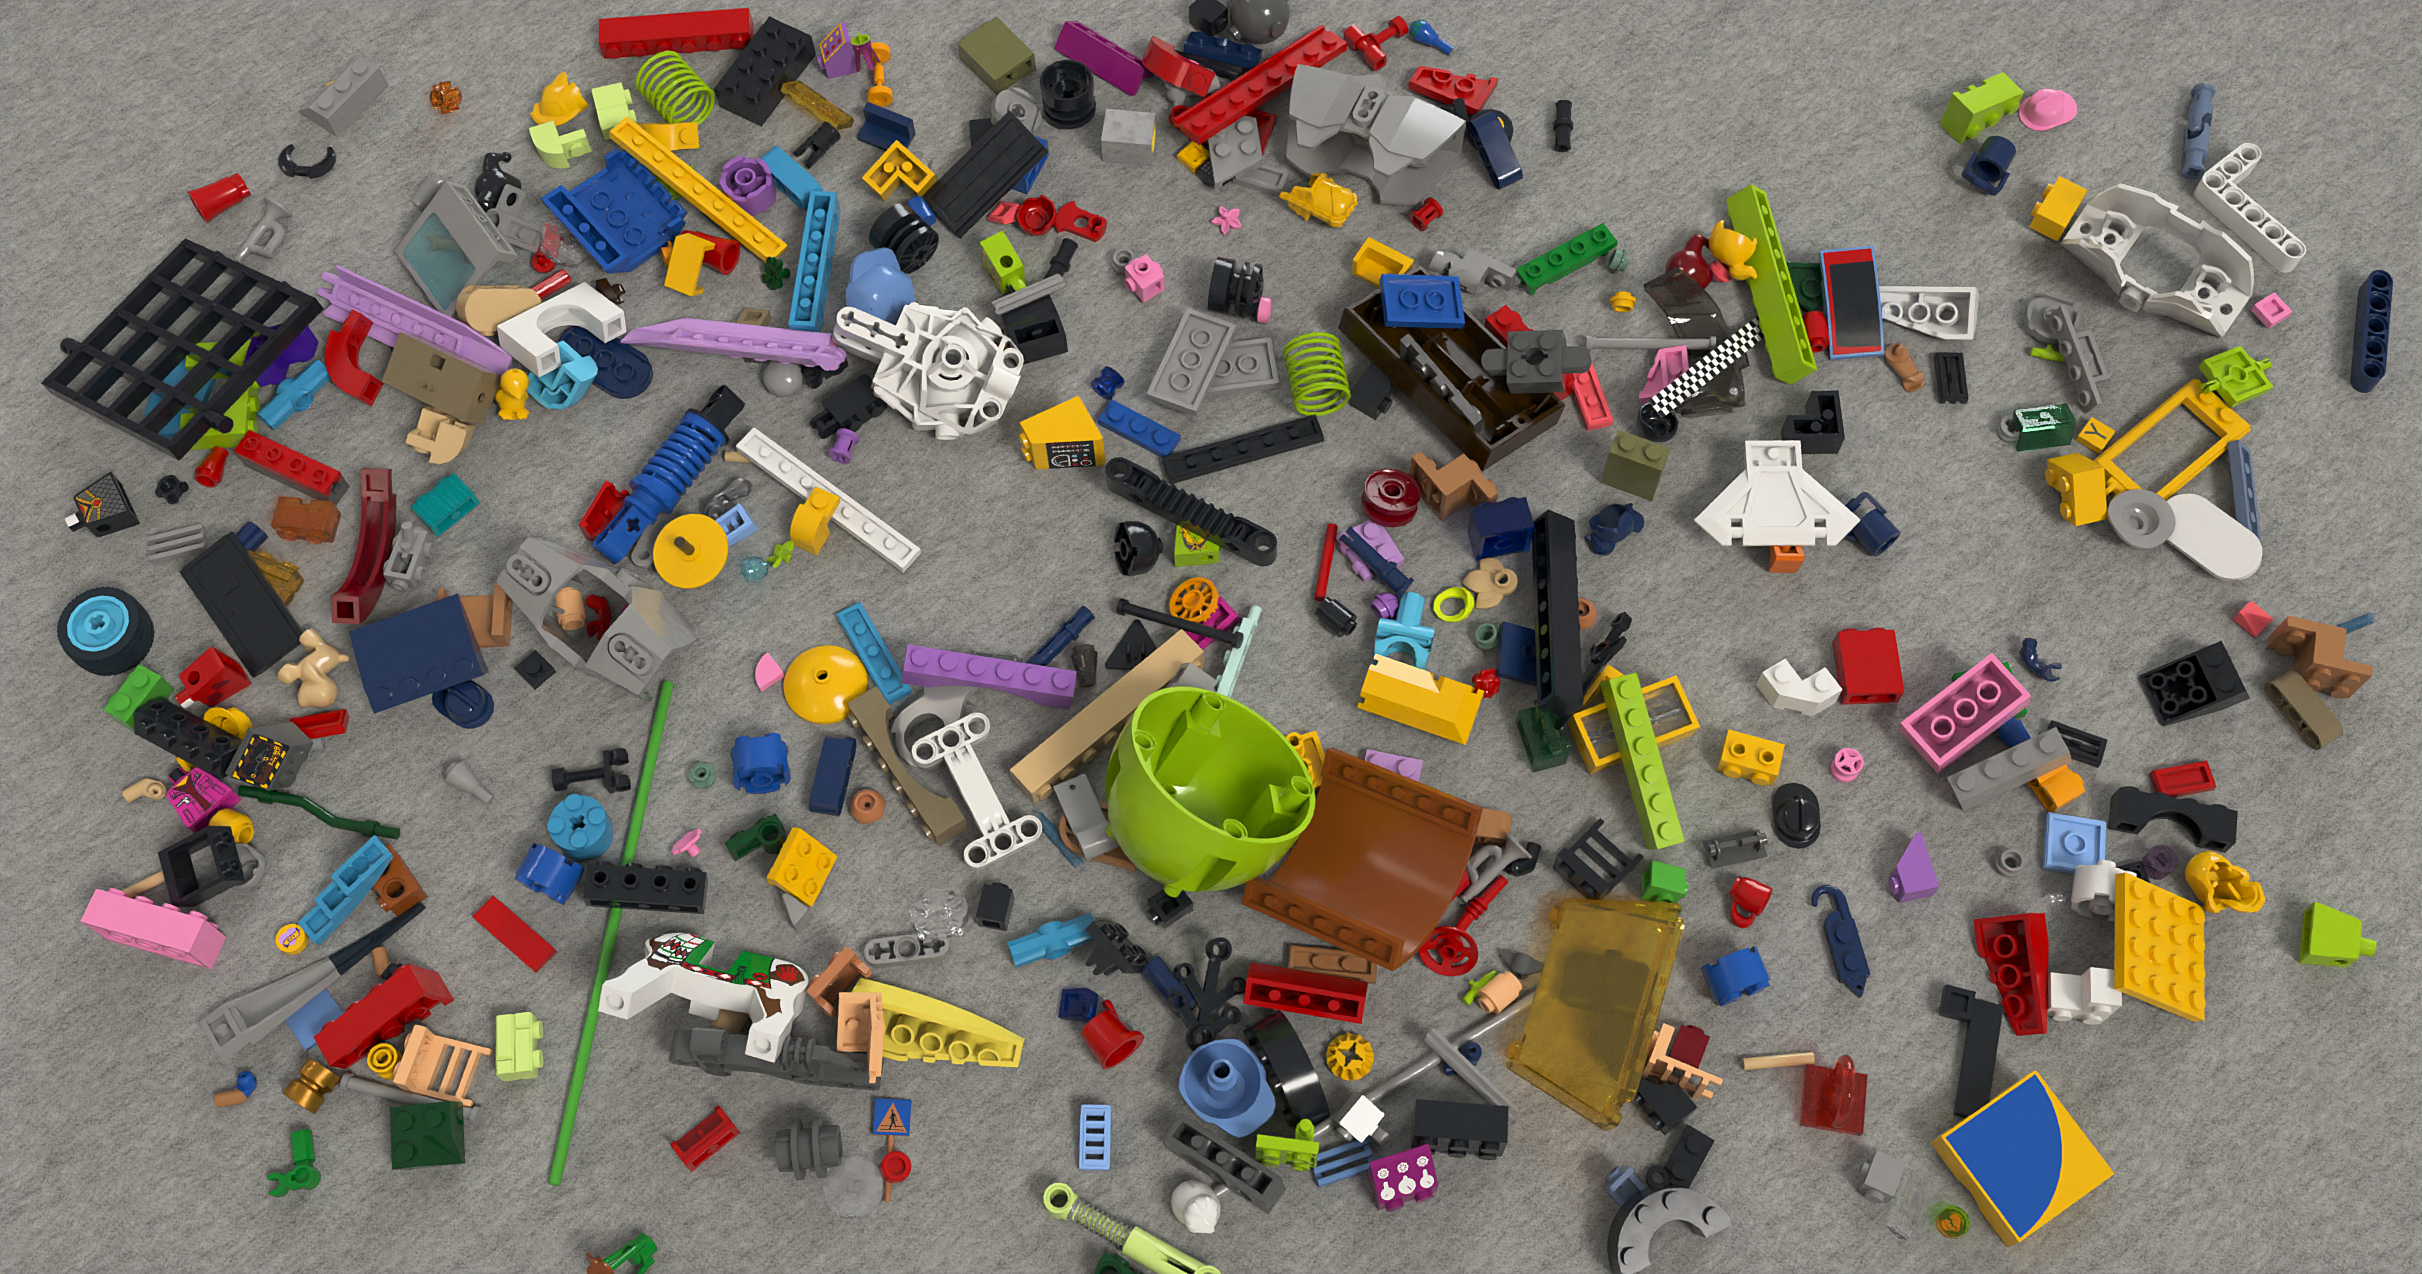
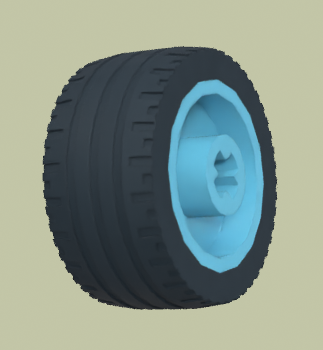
M114 587L92 588L84 593L82 592L79 596L77 595L64 608L57 625L58 640L65 653L81 668L99 676H115L136 667L150 651L155 633L153 622L143 606L128 593Z

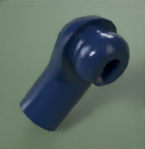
M1468 1042L1460 1053L1472 1065L1476 1066L1481 1057L1482 1049L1478 1043ZM1443 1062L1446 1077L1457 1074L1446 1062Z

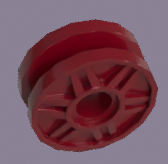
M1388 468L1377 470L1370 474L1365 481L1364 492L1361 496V509L1366 517L1381 526L1394 528L1405 526L1414 519L1417 513L1418 503L1421 498V488L1417 481L1408 473Z

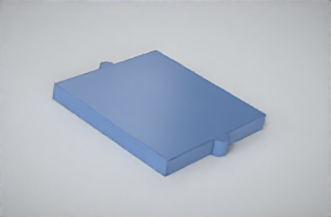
M325 988L288 1017L285 1022L304 1049L308 1051L317 1044L313 1037L322 1031V1027L327 1022L337 1019L344 1013Z

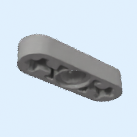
M941 932L920 933L873 939L866 944L864 956L870 966L874 968H887L942 961L950 954L951 946L947 936ZM937 940L940 941L941 945H944L940 947L938 953H934L933 948L924 949L925 955H921L919 942H923L924 947L934 946V941ZM905 943H912L916 947L915 953L910 957H903L899 954L900 947ZM890 945H894L893 951L896 958L892 959L890 953H883L880 956L881 959L876 960L874 955L871 954L875 953L878 947H881L882 952H890Z

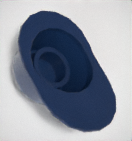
M473 680L434 692L432 696L433 705L437 711L462 728L474 729L489 721L493 714L494 702L492 696Z

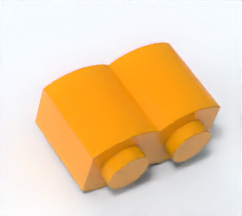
M2067 765L2026 783L2034 790L2035 795L2045 809L2052 813L2076 800L2085 792L2082 778L2077 773L2072 772Z

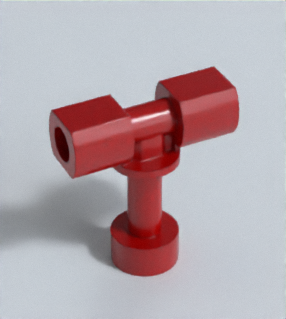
M1401 16L1391 19L1388 22L1389 27L1377 35L1373 33L1365 35L1356 25H1352L1344 31V41L1354 51L1360 50L1364 54L1363 60L1374 71H1378L1386 65V55L1381 51L1380 44L1393 36L1401 38L1408 33V26Z

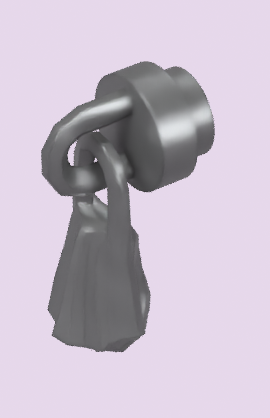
M738 477L725 490L707 499L703 503L705 516L716 520L726 512L725 505L734 500L749 496L752 490L750 480ZM723 495L726 498L724 501L719 499Z

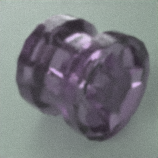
M2157 845L2145 854L2141 862L2149 878L2161 880L2174 870L2178 859L2176 853L2170 847Z

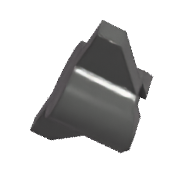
M1504 949L1501 952L1502 958L1511 969L1513 975L1520 980L1527 978L1529 975L1544 972L1548 966L1524 953H1513Z

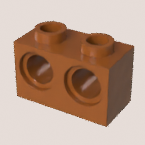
M389 844L386 847L394 857L387 866L389 867L388 872L380 876L371 888V891L376 888L380 894L376 900L385 912L391 910L398 917L428 896L401 856ZM404 889L401 896L394 898V894L398 890Z

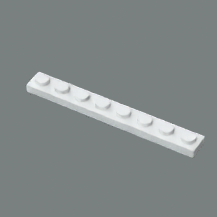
M753 428L736 445L739 453L803 500L807 501L815 486L840 497L841 502L831 520L903 573L921 554L919 547L756 428Z

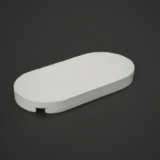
M2180 494L2167 500L2176 520L2174 531L2166 540L2170 545L2208 573L2223 581L2247 579L2258 570L2262 560V545L2254 533L2199 495Z

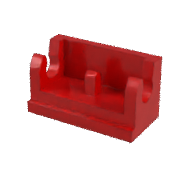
M609 481L604 482L579 524L586 539L594 542L595 538L608 526L624 506L622 501L626 496H630L628 491L623 489L619 492L615 489L613 483Z
M719 1105L714 1108L715 1111L677 1142L674 1140L670 1143V1146L691 1172L741 1133Z

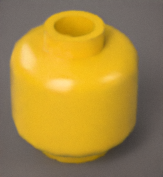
M233 809L218 811L208 824V826H231L235 844H248L254 835L251 818Z

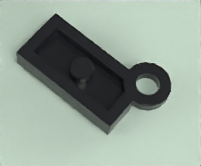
M1687 1125L1665 1166L1655 1165L1647 1171L1645 1176L1647 1185L1649 1187L1676 1185L1689 1188L1715 1140ZM1660 1173L1663 1176V1182L1655 1183L1652 1175Z

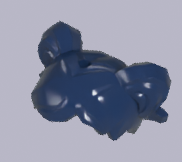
M1632 503L1625 504L1624 506L1620 504L1609 505L1589 520L1592 533L1585 536L1584 539L1585 541H1591L1595 553L1600 556H1607L1614 550L1616 543L1625 539L1632 532H1641L1645 523L1644 517L1633 509Z

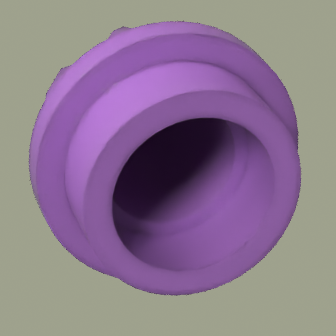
M1384 592L1374 596V600L1370 602V607L1379 619L1380 617L1391 619L1397 612L1399 603L1396 596Z

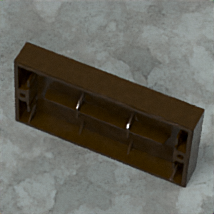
M1419 265L1404 275L1430 274ZM1380 288L1346 307L1338 329L1470 460H1474L1482 472L1557 424L1566 405L1554 393L1511 394L1507 386V376L1487 375L1481 362L1483 353L1488 349H1505L1506 347L1464 306L1465 324L1462 329L1387 327L1384 322ZM1409 333L1468 403L1480 411L1482 415V431L1478 433L1400 357V340Z

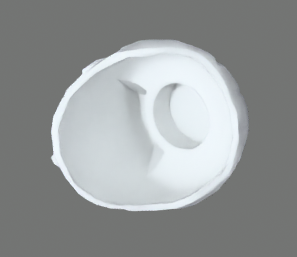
M1194 1179L1184 1181L1175 1188L1171 1197V1207L1175 1217L1190 1232L1209 1234L1215 1232L1214 1227L1220 1216V1202L1215 1192L1208 1184Z

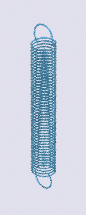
M2367 613L2343 623L2341 628L2348 630V632L2346 631L2347 634L2374 623V617L2369 620L2370 618L2368 617L2371 616V613Z
M1049 820L1047 822L1044 821L1055 833L1057 832L1060 835L1059 831ZM1046 833V835L1051 839V841L1056 846H1058L1055 843L1056 841L1049 834ZM1078 857L1084 865V860L1081 857Z

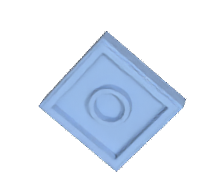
M2047 812L2044 824L2042 869L2074 875L2077 865H2097L2099 860H2105L2106 822Z

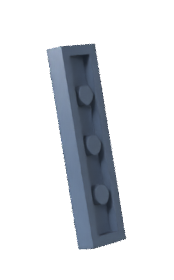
M2238 439L2228 442L2229 453L2226 455L2227 463L2231 468L2236 520L2254 533L2262 545L2251 449Z

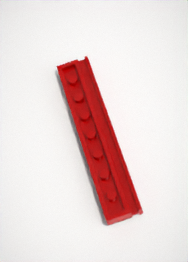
M1321 25L1173 119L1174 127H1179L1184 135L1197 145H1200L1292 86L1297 64L1320 68L1347 51V42L1329 30L1327 32L1325 26Z

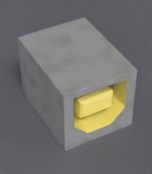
M1106 109L1101 137L1103 162L1152 166L1157 136L1156 113Z

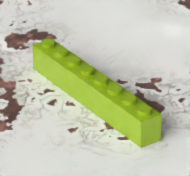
M1750 184L1726 199L1729 209L1727 214L1732 221L1735 232L1748 237L1751 241L1753 238L1757 240L1753 255L1744 263V265L1752 266L1755 269L1757 278L1755 280L1748 278L1746 282L1751 288L1753 295L1752 303L1758 312V324L1764 334L1766 341L1765 349L1770 355L1772 362L1771 371L1775 378L1792 385L1817 371V366L1767 194L1762 189Z

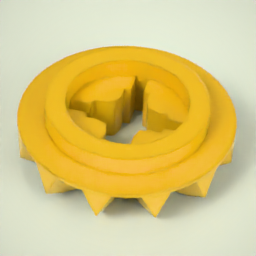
M1346 1032L1343 1035L1336 1036L1330 1043L1326 1052V1061L1330 1071L1335 1076L1346 1081H1354L1363 1078L1369 1073L1374 1062V1052L1370 1042L1365 1040L1360 1034L1356 1035ZM1355 1046V1056L1359 1060L1352 1059L1347 1067H1345V1056L1342 1052H1349Z

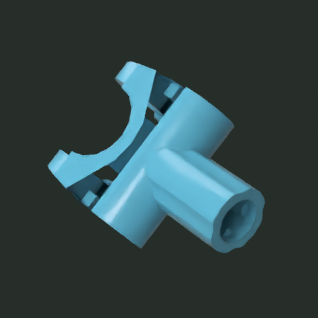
M1413 592L1402 593L1396 620L1380 617L1375 638L1374 656L1378 654L1387 657L1394 652H1404L1412 658L1414 667L1425 670L1430 656L1435 628L1420 625L1425 605L1424 597ZM1374 659L1373 665L1376 666L1378 661Z

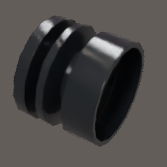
M1067 59L1056 61L1047 66L1040 78L1043 110L1046 119L1060 129L1080 128L1089 123L1096 112L1094 80L1091 70L1079 61Z
M899 203L884 211L874 222L869 233V242L875 249L885 247L892 250L900 270L905 274H910L919 270L933 256L939 244V235L929 224L921 220V217L905 203Z
M1218 257L1210 282L1208 311L1226 315L1230 304H1234L1235 316L1240 317L1244 306H1246L1245 317L1246 319L1253 320L1263 294V265L1256 263L1250 275L1249 262L1245 261L1239 273L1236 272L1235 259Z

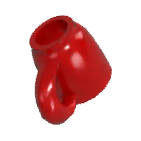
M1739 876L1729 893V897L1733 901L1730 910V918L1733 924L1742 929L1751 926L1755 920V915L1760 916L1765 909L1773 888L1755 879ZM1738 905L1750 912L1751 915L1748 918L1742 917L1738 913L1736 906Z

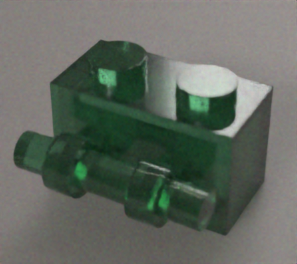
M1537 699L1534 701L1535 707L1518 711L1516 724L1533 773L1566 764L1569 753H1571L1568 737H1563L1562 732L1555 730L1554 727L1560 716L1539 709Z

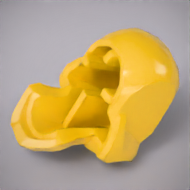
M2213 851L2198 853L2191 858L2186 866L2185 879L2194 894L2203 903L2206 912L2216 914L2220 910L2229 907L2237 912L2255 913L2265 903V896L2260 883L2256 881L2248 882L2250 878L2249 873L2245 869L2233 866L2219 853Z

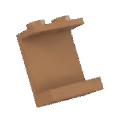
M494 585V595L460 597L479 648L510 646L513 600L500 585ZM439 588L438 599H435L434 602L449 597L444 588Z

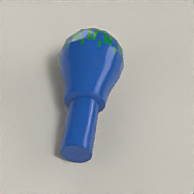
M1419 19L1411 24L1409 34L1414 41L1435 46L1448 56L1450 55L1454 47L1439 38V35L1427 21Z

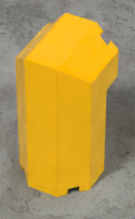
M1375 654L1373 659L1377 660L1378 663L1376 666L1371 664L1360 693V697L1365 698L1364 704L1358 702L1357 708L1467 745L1485 691L1478 689L1477 694L1473 693L1475 688L1443 676H1440L1437 681L1435 680L1437 675Z

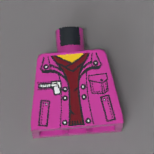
M181 767L176 768L168 777L174 786L167 792L166 796L184 824L193 833L206 828L210 819L218 811L232 809L242 800L227 785L197 767L189 773Z

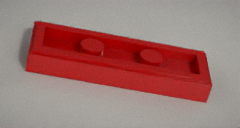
M494 895L472 916L535 973L557 952Z

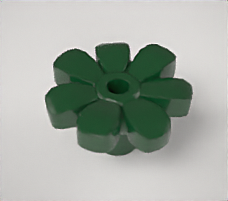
M768 257L766 259L767 263L763 267L766 274L762 275L763 283H768L767 286L770 290L780 289L783 287L782 279L790 277V270L782 268L783 261L781 259Z

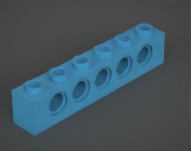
M810 191L788 324L789 328L793 330L820 333L822 331L841 211L836 192Z

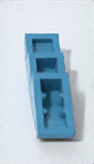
M374 835L330 876L334 881L314 899L317 905L298 922L315 944H322L343 923L378 881L394 857L377 836Z

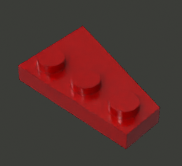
M1419 66L1409 81L1408 89L1446 105H1452L1453 99L1464 97L1467 113L1474 116L1475 113L1482 110L1497 87L1499 78L1490 77L1489 80L1477 79L1475 74L1467 73L1465 77L1452 75L1450 70Z

